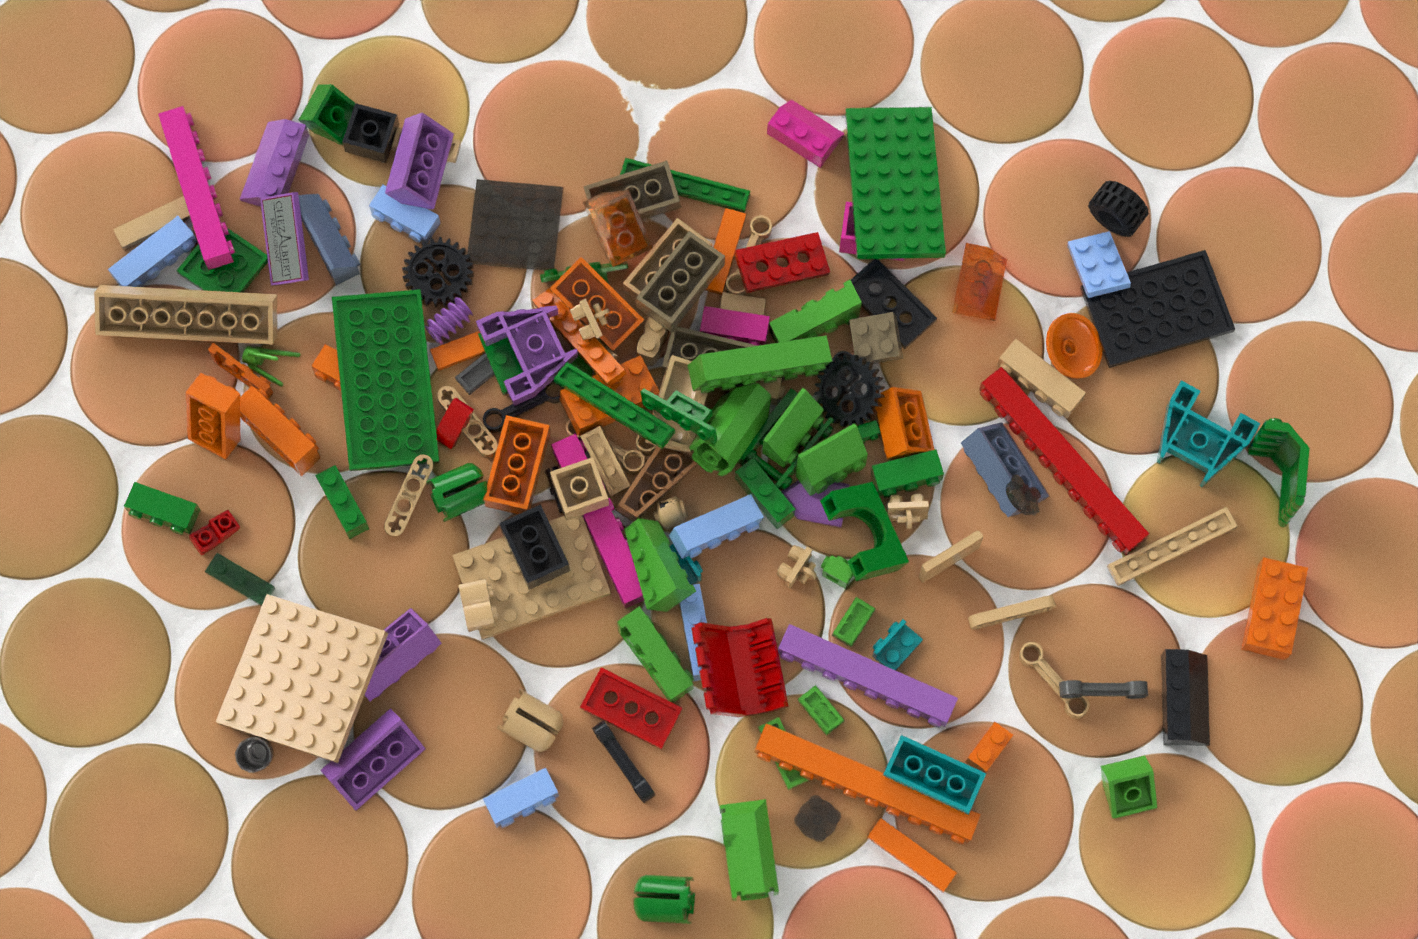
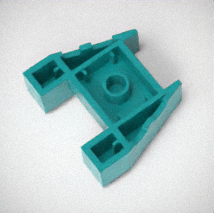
M1181 380L1166 407L1157 463L1160 464L1166 452L1174 455L1206 473L1199 485L1203 487L1247 448L1261 423L1240 413L1231 430L1228 431L1190 410L1201 391Z

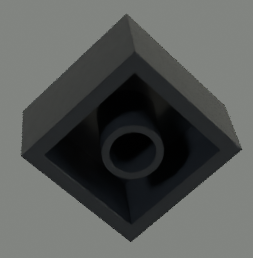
M355 103L342 141L345 152L387 163L397 128L400 125L397 114Z

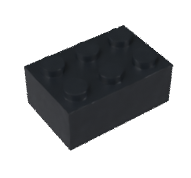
M541 505L499 523L501 532L529 590L570 572L569 563Z

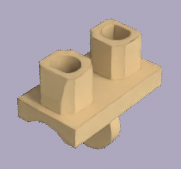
M587 300L579 301L580 304L572 308L570 312L574 321L586 316L589 325L579 329L583 340L603 336L595 319L598 318L602 326L607 324L608 322L604 315L610 313L609 309L607 308L602 311L599 303L593 305L596 312L593 315Z
M913 494L911 502H903L900 495L890 496V501L887 505L890 521L906 523V528L912 529L913 522L928 519L929 504L928 501L924 500L923 494Z
M793 545L788 553V557L797 563L793 568L782 563L777 570V575L785 581V586L788 588H792L800 573L802 576L799 582L805 584L807 579H816L817 575L813 572L816 564L810 562L808 567H805L812 556L813 550L806 547V549Z

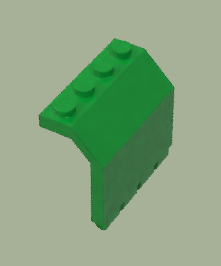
M1271 418L1265 420L1248 446V455L1270 458L1282 472L1278 524L1280 527H1286L1304 504L1310 448L1289 423L1282 422L1281 419Z

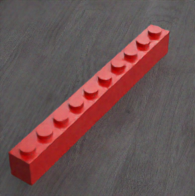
M1002 367L981 382L979 390L982 398L986 402H991L995 407L996 414L1000 418L1006 419L1011 431L1015 435L1019 434L1025 447L1030 452L1034 451L1040 464L1044 468L1050 469L1055 481L1059 485L1063 484L1069 497L1074 502L1078 501L1084 514L1089 519L1093 518L1099 531L1103 535L1110 537L1114 548L1118 552H1123L1126 556L1147 539L1148 531Z

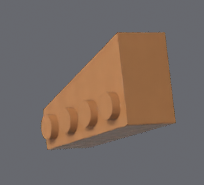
M657 446L618 504L616 511L632 522L644 515L698 466L692 458L694 451L683 452L668 448L661 449Z

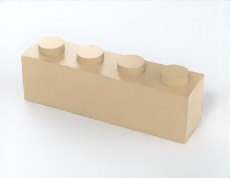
M1017 339L1012 342L998 360L997 365L999 368L1002 367L1009 375L1015 378L1020 387L1033 392L1034 397L1038 401L1046 402L1051 406L1052 411L1060 417L1064 416L1067 419L1084 399L1085 391Z

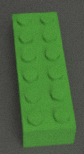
M826 335L700 354L687 366L693 391L701 390V393H708L714 391V388L722 387V390L735 388L737 384L747 386L756 384V381L764 380V383H772L777 381V378L782 377L785 380H792L798 378V375L805 374V377H812L818 375V371L825 370V366L832 362V357Z

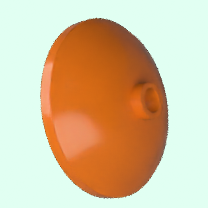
M1077 313L1061 315L1051 323L1046 336V347L1054 367L1061 374L1072 379H1081L1093 374L1099 367L1102 359V346L1097 329L1093 323Z

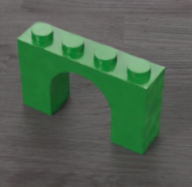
M873 482L831 491L820 500L829 521L848 516L856 517L862 520L873 534L874 548L861 551L847 561L856 582L896 572L909 563Z

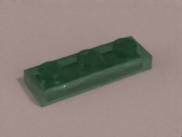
M216 553L205 570L207 575L260 606L263 605L266 595H271L275 590V587L219 553Z

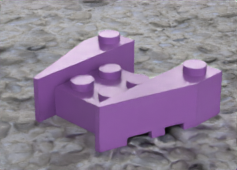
M557 306L495 312L476 321L486 347L508 338L523 370V373L504 381L505 388L514 406L535 397L554 379L566 362L571 364L578 357L577 349L567 353L564 352L549 318L558 315Z

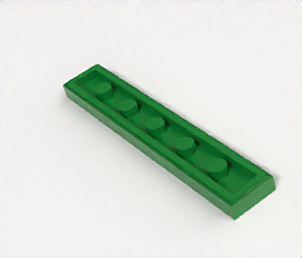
M625 158L620 175L651 166V164ZM670 170L678 196L745 213L750 190Z
M568 362L554 377V382L661 449L664 448L676 432L675 428Z

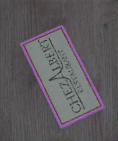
M298 192L260 198L271 286L308 281L309 276Z

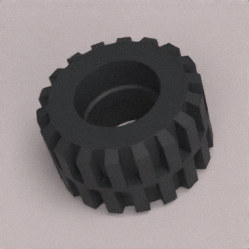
M1105 181L1088 205L1091 214L1103 227L1123 237L1133 236L1149 214L1148 207L1137 193L1115 181Z

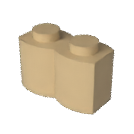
M651 317L646 321L645 334L638 341L637 357L641 355L645 364L654 366L660 357V346L664 344L668 337V329Z
M485 579L460 584L459 591L468 632L494 627V620L499 618L496 606L491 607L490 598H494L492 585H487Z

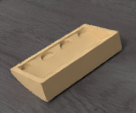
M674 355L670 357L659 397L667 401L674 391L677 390L704 405L707 393H701V390L693 391L687 366L692 361ZM654 410L653 415L675 428L676 431L664 448L690 452L689 446L694 441L696 433L684 430L678 423L666 420L660 413ZM645 439L646 443L653 444L647 439Z

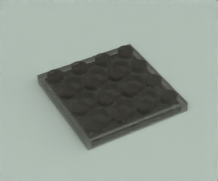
M477 179L467 253L471 257L469 262L479 265L535 270L555 269L563 187Z

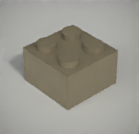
M893 312L849 320L854 354L858 355L859 359L865 357L867 358L866 363L873 362L874 364L903 359L897 316Z

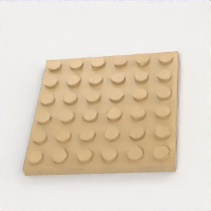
M267 594L216 723L338 763L388 633L378 628Z

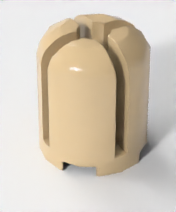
M520 689L518 692L522 694L520 699L514 698L502 719L505 721L504 726L498 725L497 729L537 752L546 751L556 738L554 735H557L563 726V716L559 711Z

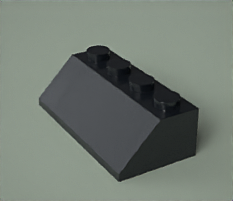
M1165 649L1161 654L1163 745L1210 746L1207 655L1192 650Z

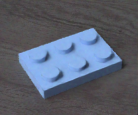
M1110 231L1068 241L1067 247L1088 298L1130 288L1131 282Z

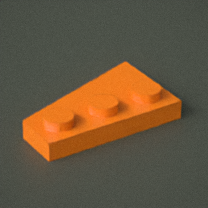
M212 343L208 351L216 365L247 386H253L256 390L261 388L271 397L273 394L270 387L271 383L266 378L256 376L247 365L239 363L232 355L222 350L215 343Z

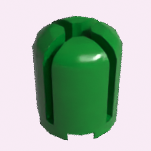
M464 464L426 481V485L431 483L433 493L430 496L438 513L443 511L446 517L443 519V522L485 504L483 498L487 492V481L444 499V496L483 479L484 475L481 469L475 464Z
M644 875L640 877L635 885L634 893L638 897L648 898L633 899L635 914L640 920L645 922L691 924L688 916L689 914H694L695 893L690 891V881H694V878L662 875Z

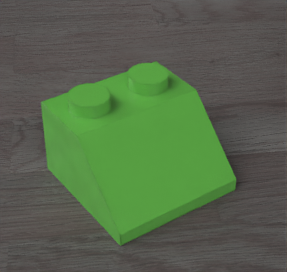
M1145 755L1100 766L1102 784L1113 819L1157 808L1154 771Z

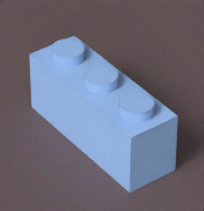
M382 185L369 205L372 217L380 222L386 221L397 232L404 231L415 242L420 243V241L424 240L427 244L441 224L439 215L427 208L399 203L385 194L387 186Z
M544 768L483 800L496 827L501 825L504 828L514 823V818L520 815L523 817L531 815L535 812L534 808L542 804L544 807L556 802V797L559 794L547 769Z

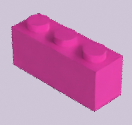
M704 306L700 332L757 346L766 345L770 316Z

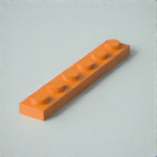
M550 288L532 300L537 309L540 307L557 306L558 315L549 318L551 324L573 349H577L582 359L608 387L627 375L625 369L595 337L583 340L579 329L585 326L580 320L574 321L570 309Z

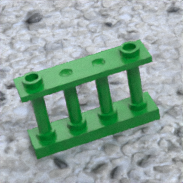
M792 388L769 414L767 420L737 462L743 466L753 458L764 472L777 481L775 485L779 490L782 488L786 490L793 481L791 477L796 472L798 457L787 471L782 474L759 457L756 450L760 445L763 446L765 437L798 393ZM830 417L825 424H821L817 429V434L811 441L809 440L801 453L817 445L823 438L827 439L834 430L832 428L834 419Z

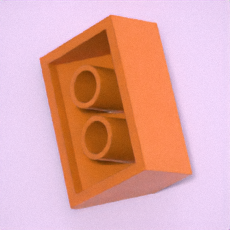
M891 387L881 392L880 394L885 396L884 398H878V402L882 404V407L875 406V410L877 411L879 429L887 459L896 460L935 450L921 391Z

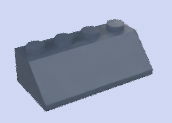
M319 194L299 195L302 222L334 283L339 285L359 275L358 266H360V262L355 253L350 254L348 248L351 245L345 235L341 237L338 231L341 229L336 217L331 218L329 212L332 210L327 200L322 201Z
M1002 422L978 428L961 442L965 454L972 460L977 473L982 476L988 486V490L994 495L1000 504V509L1007 517L1018 515L1049 497Z

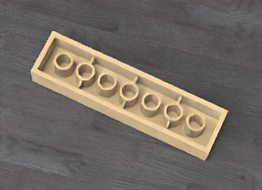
M100 285L94 292L95 335L273 345L277 338V294Z

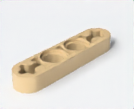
M444 386L437 393L438 402L445 411H447L451 404L447 399L443 401V394L445 393L448 395L452 394V401L454 398H458L467 404L451 386ZM473 412L468 425L462 432L483 457L492 458L496 454L498 443ZM472 425H478L481 428L478 435L473 436L469 434L468 430ZM483 437L487 444L493 443V450H484V444L481 441Z
M428 455L417 456L407 473L384 524V529L390 536L402 534L433 468V461ZM426 459V464L429 465V468H424L421 475H425L424 480L419 476L411 475L412 470L417 473L419 469L417 461ZM410 479L419 481L420 488L418 491L412 492L408 490L407 482ZM401 499H406L410 502L409 511H399L397 505ZM395 511L401 516H406V519L403 521L400 518L398 525L401 529L395 530L393 533L390 531L391 527L388 526V523L395 521L397 516H392Z
M1048 595L977 613L968 617L971 630L1046 612L1054 609L1056 605L1053 595Z

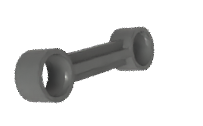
M1068 680L1059 682L1060 698L1066 699L1082 696H1116L1127 699H1140L1148 697V685L1146 681L1082 683L1079 680Z

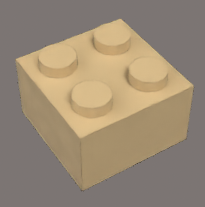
M593 457L550 472L551 480L566 520L609 506L608 496Z

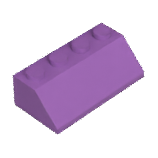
M424 113L406 118L385 194L401 204L434 209L454 133Z
M287 119L267 123L240 201L261 207L260 198L289 193L309 137L305 124Z
M411 608L384 629L388 636L364 695L369 701L380 696L387 687L397 682L403 674L416 667L419 661L428 654L433 653L442 644L429 625Z
M389 709L343 750L338 763L330 761L320 771L356 811L421 754L425 747L402 719Z

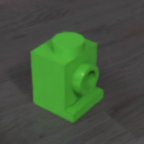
M832 555L831 557H825L821 565L823 569L822 576L846 589L853 577L847 560L841 556H837V558Z

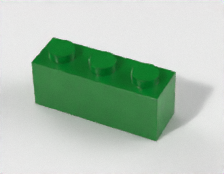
M937 449L876 464L871 467L874 486L879 496L884 495V498L896 495L897 492L903 490L912 492L917 490L919 486L926 484L928 487L938 485L944 476Z
M753 458L735 471V480L748 495H752L759 509L776 529H779L795 516V508Z
M336 465L315 475L348 538L351 539L367 531L369 526Z
M134 482L124 504L125 509L129 512V516L141 520L142 517L149 519V523L158 527H162V525L171 527V531L180 535L183 532L191 534L201 511L196 503Z

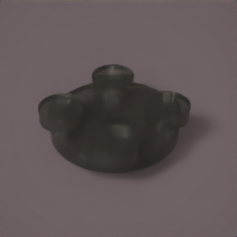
M1019 475L1011 477V481L1006 485V494L1011 504L1022 514L1034 516L1038 514L1037 500L1041 497L1038 489L1035 487L1029 488Z
M813 795L809 801L801 806L798 814L795 816L794 823L806 837L817 842H823L835 831L837 823L841 819V814L829 802L822 800L818 795Z

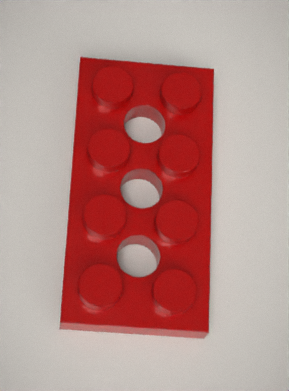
M818 232L737 249L734 252L746 293L830 274ZM800 253L807 255L808 262H800L797 255ZM777 259H786L788 266L780 267L777 264ZM759 262L764 263L767 266V271H759L756 268V264Z
M602 667L580 706L581 710L661 750L683 710L682 707ZM607 693H615L618 697L617 701L613 704L606 703L604 697ZM628 703H635L638 706V710L634 714H628L625 711V706ZM655 713L658 716L657 723L653 725L648 724L645 721L646 715Z

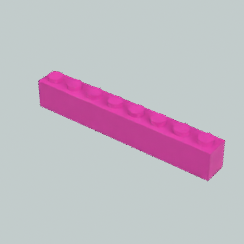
M183 106L159 113L160 122L204 262L208 270L232 263L234 261L231 254L235 253L231 240L227 241L225 236L229 234L226 223H221L220 220L223 213L220 204H215L214 198H217L214 185L209 186L208 180L212 178L208 167H203L202 164L206 159L202 148L198 149L196 145L200 143L196 130L192 131L191 126L194 125L191 113L186 114Z
M576 434L551 444L552 452L560 468L587 459L584 453L587 452V449L582 439L578 440ZM608 498L609 506L583 514L582 516L626 609L644 601L627 538L624 539L621 532L624 530V527L619 517L615 519L612 513L615 508L611 499Z

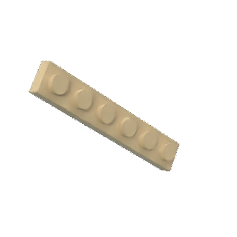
M1225 507L1108 564L1107 568L1117 586H1120L1236 529L1237 524L1228 508Z

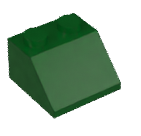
M318 84L298 121L305 124L313 133L343 145L342 141L355 102L333 84Z

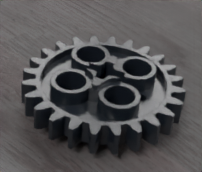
M439 237L438 243H435L433 238H430V244H426L423 240V247L420 248L415 245L416 252H408L410 259H404L405 265L408 266L402 268L403 273L406 274L402 276L403 281L408 282L405 284L406 289H421L422 300L425 299L426 306L431 301L434 302L435 307L438 306L439 302H442L443 306L446 307L447 300L455 304L454 297L462 299L461 291L468 293L466 285L473 284L470 277H474V272L471 270L474 267L473 263L469 262L471 260L470 254L465 255L466 249H459L458 242L452 246L451 239L443 243L442 237ZM440 254L445 256L440 261L434 259L435 256ZM425 259H429L438 272L442 271L443 277L452 285L448 286L438 272L434 273L432 265L425 261ZM422 268L428 270L427 273L422 275L417 273ZM452 270L459 271V273L456 276H450L448 274ZM435 284L442 285L439 290L432 289V286Z
M844 354L842 359V357L836 356V363L832 361L828 364L830 368L826 367L823 370L824 375H817L821 383H815V386L819 387L820 391L815 392L814 395L820 396L817 402L818 404H823L822 408L824 412H827L825 418H833L834 424L840 422L841 426H847V424L849 426L852 424L856 425V423L862 425L864 424L863 419L866 421L871 420L870 414L877 415L875 406L882 407V404L878 402V398L885 397L879 393L880 390L885 389V386L879 385L883 377H876L880 370L872 369L874 363H866L867 358L865 357L859 359L858 355L850 357V355ZM848 369L851 371V377L849 380H847L845 376L846 371ZM865 383L867 392L863 395L861 387ZM834 387H836L838 390V394L835 398L832 395V390ZM850 401H852L854 405L853 410L851 412L848 410V403Z

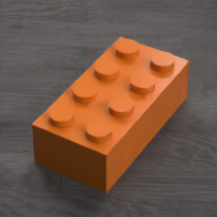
M582 257L550 287V290L570 310L579 305V301L584 299L587 300L593 315L596 314L593 305L599 303L602 311L607 308L609 309L610 313L604 315L608 322L607 324L602 326L598 318L595 320L603 335L599 339L612 351L644 321ZM586 316L580 319L586 326L589 325Z
M640 355L620 364L625 369L627 375L609 388L642 409H645L640 391L644 388L657 396L660 391ZM597 374L592 376L594 379L607 386ZM567 389L560 390L559 400L578 436L599 426L604 427L616 421Z
M200 373L186 391L188 440L226 460L241 440L240 393L235 388L218 382L213 376Z
M251 386L240 397V418L300 476H303L321 458L318 453L319 447L316 445L317 442L310 434L304 435L300 430V425L293 418L288 420L285 416V411L277 403L273 405L269 400L270 397L261 388L256 390Z
M506 415L487 483V492L483 498L485 507L514 514H521L531 509L551 435L550 425Z
M1265 557L1262 558L1257 567L1241 650L1287 660L1292 654L1308 572L1307 567Z

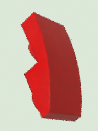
M454 398L436 430L437 441L449 449L454 448L462 430L468 425L474 409L458 398Z
M226 510L210 519L209 523L204 527L191 533L189 539L202 556L240 529V525L230 511Z

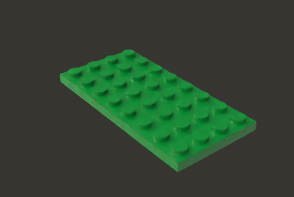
M932 107L846 108L845 118L857 259L945 258L946 249Z
M421 289L332 297L349 471L411 466L414 459L423 454L428 455L432 459L433 464L439 463ZM427 460L417 461V464L424 465Z

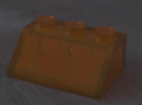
M629 190L601 193L583 202L606 259L613 267L653 248Z
M966 243L952 313L995 321L1007 259L988 247Z

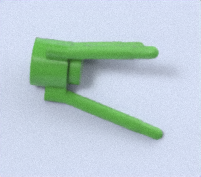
M247 346L243 352L242 362L248 364L250 369L279 386H283V383L257 367V365H262L264 359L278 361V357L269 354L291 357L301 356L297 352Z

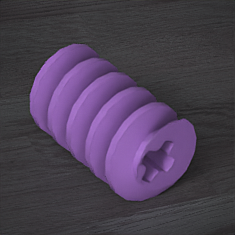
M459 297L454 299L455 304L451 302L447 304L449 310L441 309L442 316L436 313L434 315L435 321L428 319V327L424 325L431 337L440 345L443 344L442 336L449 339L448 331L456 334L454 326L457 325L463 328L461 321L464 320L470 323L468 315L473 316L471 310Z

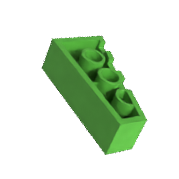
M851 280L844 282L845 287L838 291L831 289L825 292L826 295L818 302L817 300H810L801 307V311L798 312L797 309H794L769 322V332L775 343L818 337L822 333L826 332V334L836 331L838 326L845 323L850 325L849 320L860 316L862 304Z
M638 518L624 528L648 610L667 612L696 592L694 586L690 585L687 580L688 575L685 569H681L677 562L679 558L675 552L671 551L669 547L670 542L658 521Z
M640 606L617 621L619 634L668 701L674 703L693 689V676L687 669L683 670L679 664L681 660L674 651H670L666 639L661 633L657 632L654 628V623Z

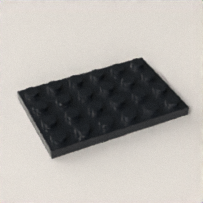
M1206 250L1127 272L1131 282L1130 288L1088 298L1083 285L1080 287L1092 323L1097 329L1109 368L1235 331Z

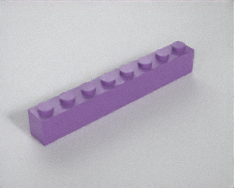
M789 624L778 647V653L783 660L791 663L794 660L801 663V667L808 671H819L828 680L835 681L837 679L844 682L843 685L851 690H856V688L862 690L867 697L874 700L880 698L886 701V705L894 709H898V707L907 710L906 713L914 718L921 716L927 719L930 725L938 728L941 726L946 727L958 699L955 696Z

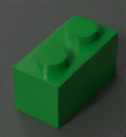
M876 420L857 426L863 443L868 440H877L880 437L881 432Z

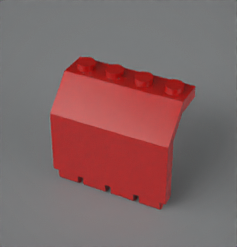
M771 618L730 627L700 622L691 628L694 644L698 645L695 648L698 667H702L699 673L702 689H706V692L703 694L706 709L710 710V714L744 717L771 713L789 707Z

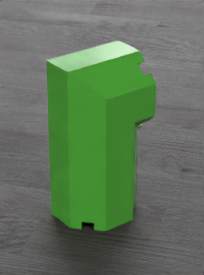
M757 383L734 388L721 396L712 408L713 416L707 422V424L716 429L717 442L713 444L708 440L704 441L697 435L689 446L690 451H694L692 454L693 460L710 473L716 470L719 471L717 475L724 476L731 472L767 420L771 394Z
M766 799L720 805L721 826L732 901H737V896H741V901L763 899L769 897L768 892L772 891L774 896L778 895L779 889Z

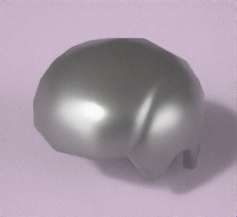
M258 736L243 740L235 751L236 763L242 770L249 773L265 769L273 758L272 746L266 739Z

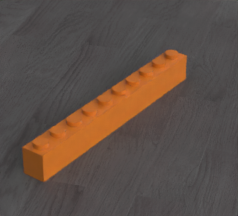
M767 723L754 750V753L758 754L757 757L763 761L770 762V760L779 763L778 766L784 770L791 771L794 769L801 772L800 776L805 779L813 780L815 778L822 781L821 785L833 790L835 787L843 790L844 795L856 799V796L865 800V804L875 808L879 805L886 808V812L890 815L899 817L900 814L907 817L909 823L917 826L921 824L929 827V831L938 835H942V833L951 836L950 839L959 844L971 841L981 814L970 810L969 815L883 776L884 773Z

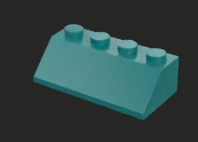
M901 735L883 776L969 815L986 773Z

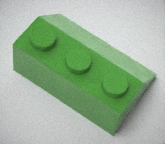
M802 388L763 440L762 454L783 468L788 463L792 464L799 454L797 450L801 445L803 447L807 445L811 439L809 434L814 428L818 429L824 421V409L806 389Z
M852 424L798 455L795 476L810 496L815 493L820 494L824 492L829 485L835 482L840 483L850 473L859 472L866 466L868 453L857 426Z

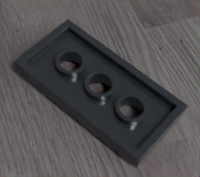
M878 259L872 260L851 279L862 301L861 306L871 316L890 312L897 316L901 346L904 349L937 321V318ZM877 283L881 286V291L874 293L869 289V286ZM891 298L896 301L897 305L893 308H888L884 301ZM902 314H908L911 316L912 321L903 323L899 317Z

